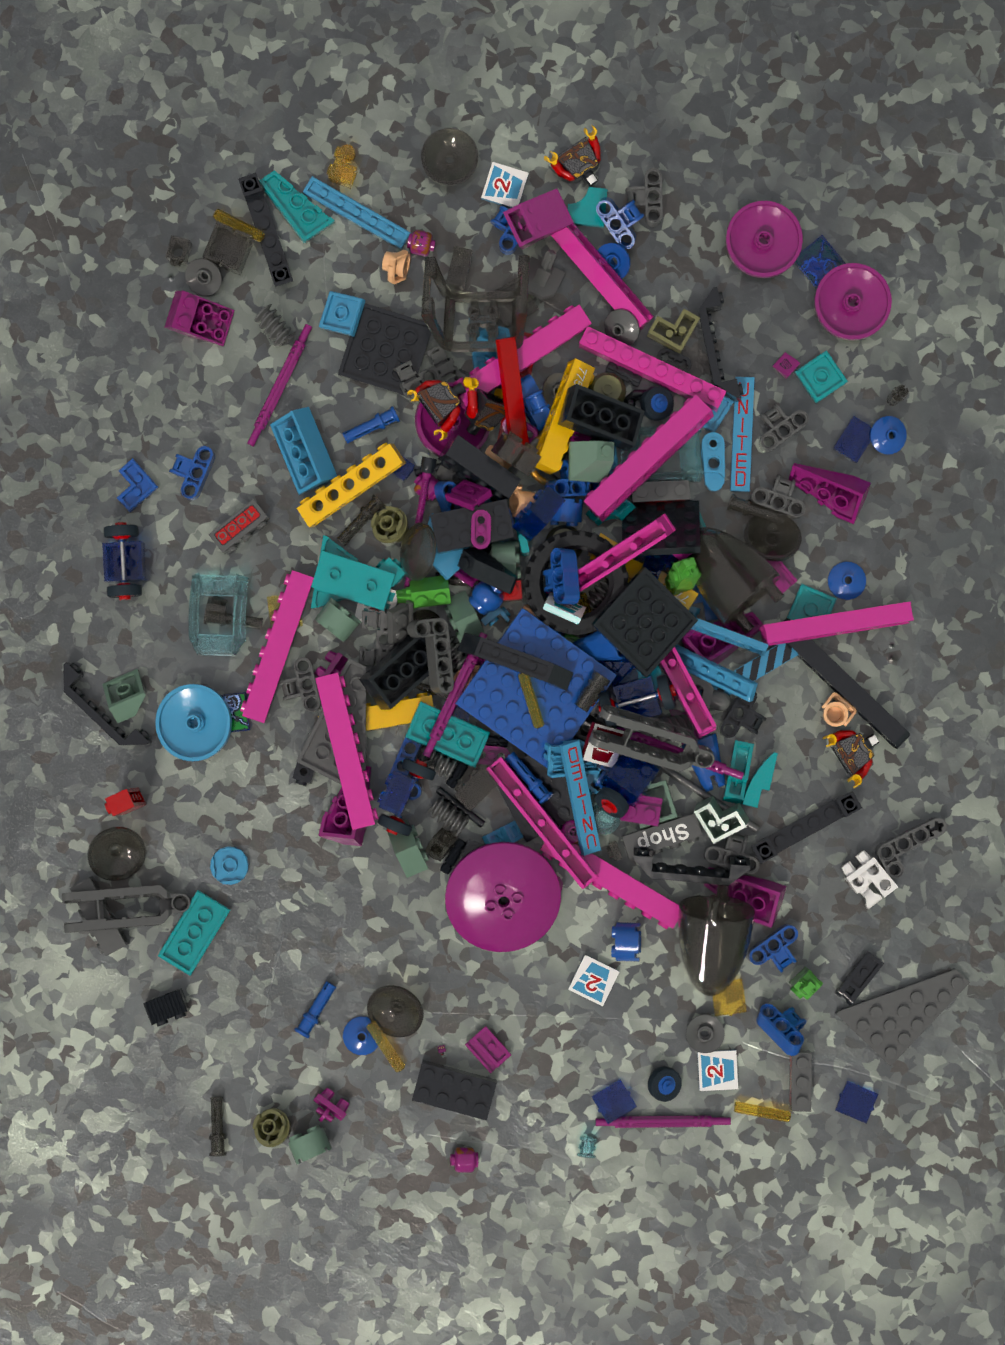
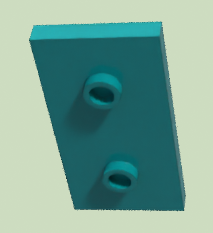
M322 550L311 587L384 611L396 574Z
M420 701L405 737L427 746L430 740L429 735L441 710ZM452 715L440 741H437L433 750L476 768L490 732Z
M197 890L190 902L189 909L183 913L158 957L191 976L231 909L202 891Z

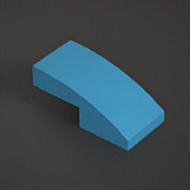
M514 820L483 836L482 839L485 845L496 842L514 843L522 839L523 835Z

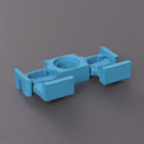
M578 739L579 742H580V747H581V752H582V749H583V746H584L585 742L582 741V740H580V739ZM573 740L563 741V744ZM545 743L544 749L547 750V753H544V759L548 761L547 775L551 778L565 777L559 745ZM583 760L586 775L600 773L596 763Z

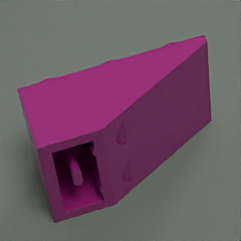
M558 188L503 212L521 249H525L574 224Z
M183 290L175 291L164 328L224 346L235 310Z

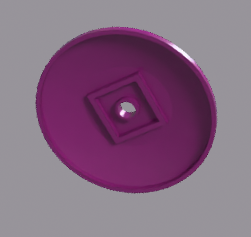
M513 842L490 843L468 853L451 872L445 891L447 914L455 930L472 945L493 952L516 951L538 941L555 922L561 903L559 880L551 864L532 848ZM501 897H507L509 902L502 905L498 900Z

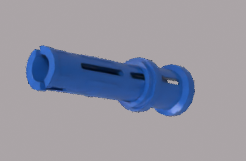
M391 406L390 410L381 414L377 413L375 418L342 434L348 444L379 428L385 429L387 425L395 421L400 422V419L394 407Z
M512 752L505 758V761L509 763L527 784L528 791L532 792L539 800L540 805L553 796V792L547 790L542 784L543 781L539 778L537 779L515 752Z
M328 981L325 982L311 1008L303 1014L304 1018L299 1026L295 1027L294 1030L309 1039V1033L314 1025L318 1024V1017L336 989V986Z

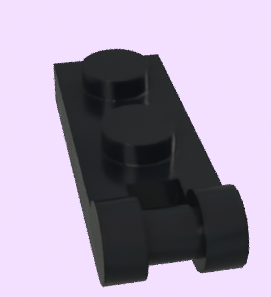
M867 951L849 976L835 991V994L839 997L842 996L846 999L845 1002L852 1005L884 963ZM849 986L855 989L851 994L847 991Z

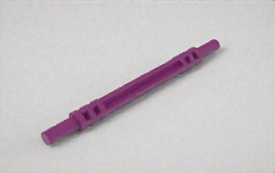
M305 324L298 340H295L254 424L255 428L247 442L248 445L254 447L261 431H264L306 346L304 343L312 329L310 325Z
M480 632L479 636L486 639L488 635ZM467 655L454 683V688L449 693L429 735L430 740L422 755L430 758L437 741H440L456 707L455 702L464 691L479 657Z
M618 726L616 727L617 729H621V730H624V731H625V729H623V728H621V727H618ZM637 731L633 732L630 737L631 740L677 754L684 750ZM714 760L712 766L706 768L721 775L727 774L742 780L744 772L727 767V764Z
M711 1115L615 1116V1118H595V1125L615 1126V1128L712 1127V1125H731V1117H711Z

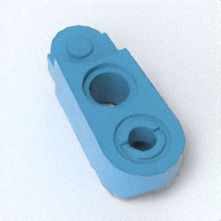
M710 432L701 441V460L704 484L708 490L716 492L724 485L725 442L719 433ZM711 440L716 441L715 447L709 445ZM710 459L717 460V468L709 466L708 462Z

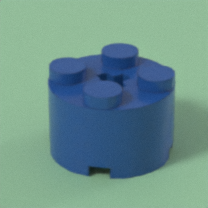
M554 497L553 501H550V525H559L560 521L566 522V526H578V522H582L583 499H579V503H577L575 498Z
M617 922L616 926H612V938H615V945L612 946L611 956L615 957L616 961L640 962V957H637V954L641 953V931H637V927H641V923Z

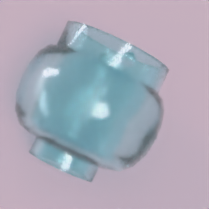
M598 804L594 806L593 812L598 834L608 835L615 832L620 826V818L608 815Z

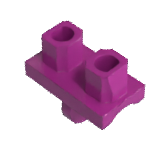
M329 651L325 656V660L331 664L327 670L319 666L314 674L317 677L334 673L341 674L348 658L339 652Z
M326 1088L313 1100L322 1107L316 1109V1112L321 1115L319 1121L322 1122L325 1118L332 1122L334 1117L342 1121L346 1116L345 1112L348 1109L349 1103L341 1098L335 1106L330 1102L335 1093L329 1088Z

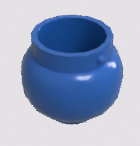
M480 581L473 588L469 602L479 613L487 615L502 605L504 600L503 591Z

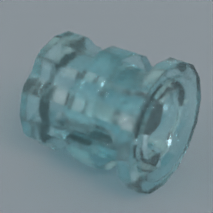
M580 1136V1152L577 1153V1156L596 1158V1155L593 1153L596 1150L594 1144L597 1138Z

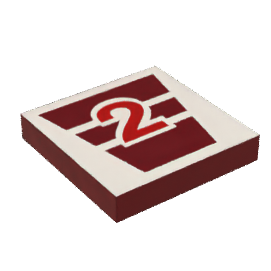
M592 722L582 749L583 760L615 768L619 754L595 747L588 740L593 730L604 731L622 737L624 730Z

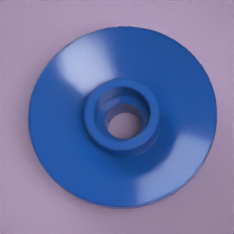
M607 243L598 249L601 256L621 279L628 274L631 263L625 248L617 243ZM614 257H615L616 260H617V264L614 263V261H613V258H614Z
M893 416L879 418L873 424L870 431V440L873 447L882 454L898 452L904 446L907 438L904 424ZM890 432L893 433V438H892V439L889 438V433H890Z
M842 562L831 569L828 575V586L836 597L843 600H851L858 597L864 591L866 576L862 568L857 564ZM846 577L851 578L850 584L845 582Z
M364 1016L356 1017L345 1026L343 1041L352 1053L367 1055L375 1051L379 1046L381 1030L373 1019ZM360 1033H363L365 1035L364 1040H360L358 1038V1035Z

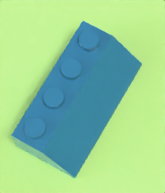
M309 407L292 410L270 424L299 495L325 485L337 477Z

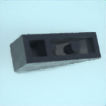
M475 547L463 549L457 565L469 576L509 594L513 592L518 578L484 549H476Z

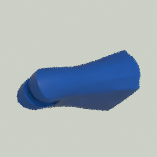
M598 631L573 642L575 646L596 661L625 659Z
M712 733L697 740L698 744L709 747L713 751L715 760L721 762L717 734ZM682 744L680 747L684 749L686 744ZM692 765L706 792L713 790L710 776H714L718 787L726 785L724 774L721 775L706 768Z

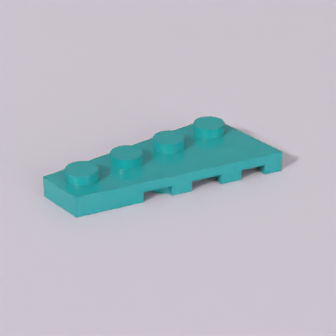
M275 170L259 180L261 187L303 243H306L335 223L333 218L328 217L322 212L321 208L310 202L303 193L298 192L291 183Z

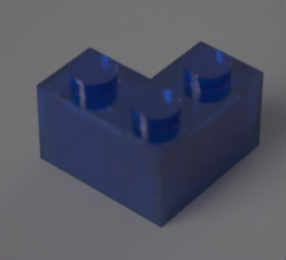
M549 486L543 491L539 489L532 497L534 501H530L514 518L517 521L512 527L529 542L547 526L566 501Z

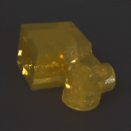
M346 144L342 147H336L334 152L336 159L333 164L329 165L327 174L329 175L330 182L351 189L358 171L357 167L347 164V161L354 160L355 151L351 145Z

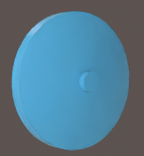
M199 684L183 685L168 693L160 703L155 720L156 732L163 747L173 756L186 761L205 760L216 755L227 743L232 730L231 711L225 699L214 689Z

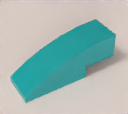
M735 740L729 767L744 772L742 780L727 775L722 801L742 804L754 744Z
M772 752L755 770L745 789L743 805L758 808L762 789L770 790L778 753Z

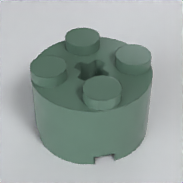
M519 540L492 543V557L518 577L517 579H521V568L517 567V565H521L520 554H516V552H519Z
M330 598L315 620L337 638L345 642L360 624L361 620L353 614L350 617V611L343 606L338 608L340 604Z
M317 1125L308 1129V1134L304 1136L300 1133L289 1138L288 1146L296 1165L301 1163L300 1159L304 1162L326 1152L325 1148L327 1150L332 1149L323 1127L320 1128Z

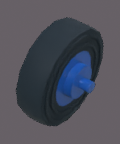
M655 386L644 391L641 396L640 406L645 411L644 415L648 419L659 421L670 416L673 411L674 400L669 390L664 387Z
M666 1066L655 1069L649 1076L647 1083L651 1096L663 1102L674 1099L682 1086L679 1073L673 1068Z

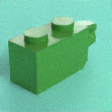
M690 557L673 563L665 578L666 588L673 595L693 589L702 575L694 558Z
M443 576L413 579L410 581V586L406 587V589L396 590L397 603H406L409 600L413 602V608L451 604L449 582Z
M804 967L789 982L792 985L790 990L800 999L804 997L806 1000L823 985L807 967Z

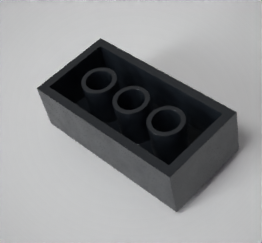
M575 384L567 389L558 425L600 441L614 442L615 447L626 451L636 446L645 411Z
M459 435L449 440L437 458L441 461L440 464L443 467L457 472L456 475L460 479H467L472 483L490 489L492 496L489 499L492 501L509 499L521 481L519 477Z
M507 499L481 504L480 506L476 505L473 511L461 508L431 514L430 519L438 554L474 547L471 543V518L477 510H485L491 516L490 544L514 539ZM478 517L477 521L482 524L485 522V519ZM482 536L477 537V542L483 543L484 538Z
M409 635L359 679L381 710H391L429 676L425 637L413 638Z
M422 1060L412 1101L487 1121L497 1080Z

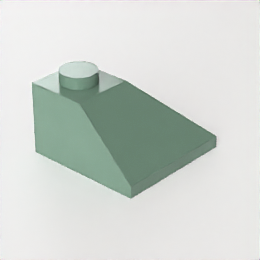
M569 442L568 481L600 483L608 476L614 462V442Z
M138 669L103 683L108 708L117 723L136 716L145 697Z

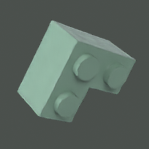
M466 590L451 596V604H447V607L444 609L448 618L452 617L450 623L453 629H458V632L455 634L459 643H461L464 632L479 636L480 632L485 634L478 616L469 602Z
M714 796L697 803L694 809L696 817L713 844L747 827L749 821L740 803L722 811Z
M405 819L404 822L410 825L408 820ZM414 824L411 825L412 831L409 836L399 833L394 835L388 832L395 855L407 878L428 869L426 861L429 859L426 851H421L423 846L419 837L415 838L418 833Z

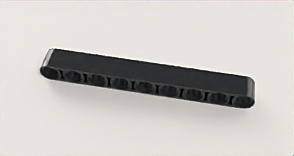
M812 639L787 643V646L792 647L799 654L797 656L834 692L851 703L857 710L856 713L892 747L898 749L908 739L910 733Z

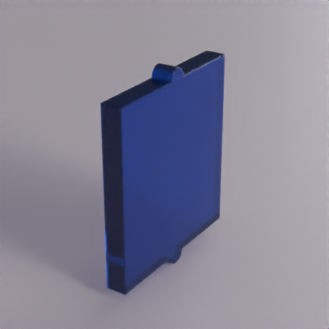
M621 1079L592 1096L598 1107V1112L603 1115L607 1124L612 1123L637 1107L630 1096V1091H627Z
M847 1081L842 1093L839 1094L840 1099L835 1111L867 1124L871 1112L874 1111V1104L879 1094Z

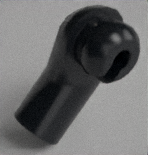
M647 389L631 391L625 397L624 403L635 407V402L641 399V396Z

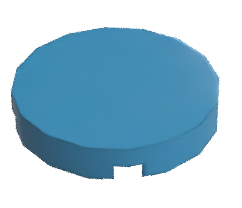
M228 846L219 849L213 855L210 869L212 875L219 882L232 885L239 883L245 878L248 873L249 862L242 850L237 847Z

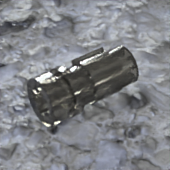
M595 670L591 675L592 678L587 680L588 684L574 703L586 712H588L591 706L595 705L599 699L598 695L601 691L605 690L604 686H608L610 683L609 679Z

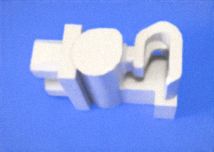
M863 850L855 856L860 862V866L855 869L851 862L848 861L841 866V869L845 874V880L856 894H862L866 899L865 907L870 909L882 900V897L885 898L897 889L898 886L874 857H870ZM871 883L878 890L879 894H875L869 889Z

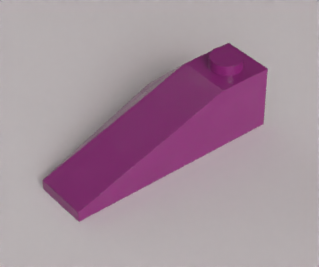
M797 463L793 464L789 480H796L795 485L803 492L811 494L818 499L817 502L821 506L824 504L832 510L831 513L834 516L852 524L855 523L871 485L870 482L853 475Z
M753 612L732 617L730 620L713 622L717 626L750 638L757 634L759 628L764 625ZM690 630L682 638L685 649L717 664L739 648L695 630Z
M366 766V770H367L368 777H369V782H366V784H367V788H368V790H369V787H370V777H371V767H370V766ZM341 787L337 796H334L333 803L328 812H325L322 817L318 836L344 845L362 846L366 827L352 830Z
M744 874L728 886L704 883V886L717 896L726 899L734 905L735 909L741 910L748 915L750 920L770 928L773 927L781 908L787 887L770 880Z

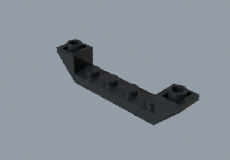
M257 173L239 178L238 180L275 287L293 282Z
M713 287L699 308L700 323L713 385L725 390L726 396L739 402L741 401V395H744L742 384H738L737 379L721 381L725 380L723 369L718 367V362L721 361L719 350L715 351L714 343H717L715 332H711L710 325H713L711 313H707L721 310V304L724 303L722 292L718 293V288Z
M465 632L458 648L459 652L490 661L565 691L568 690L574 674L551 662Z
M66 662L63 665L64 693L118 745H150L152 743L149 739L151 736L144 729H134L125 738L126 733L120 727L115 728L111 724L112 720L105 713L101 715L97 711L98 706L93 701H87L83 697L85 694L78 687L73 688L83 677L80 673L81 669L74 662L72 664Z
M852 791L770 834L753 845L752 849L760 864L777 856V853L833 822L862 809V806Z
M644 846L633 849V859L651 879L728 886L750 870V858L742 855L730 856L729 870H725L723 868L709 869L703 866L687 867L683 864L667 865L663 862L654 864L653 849Z

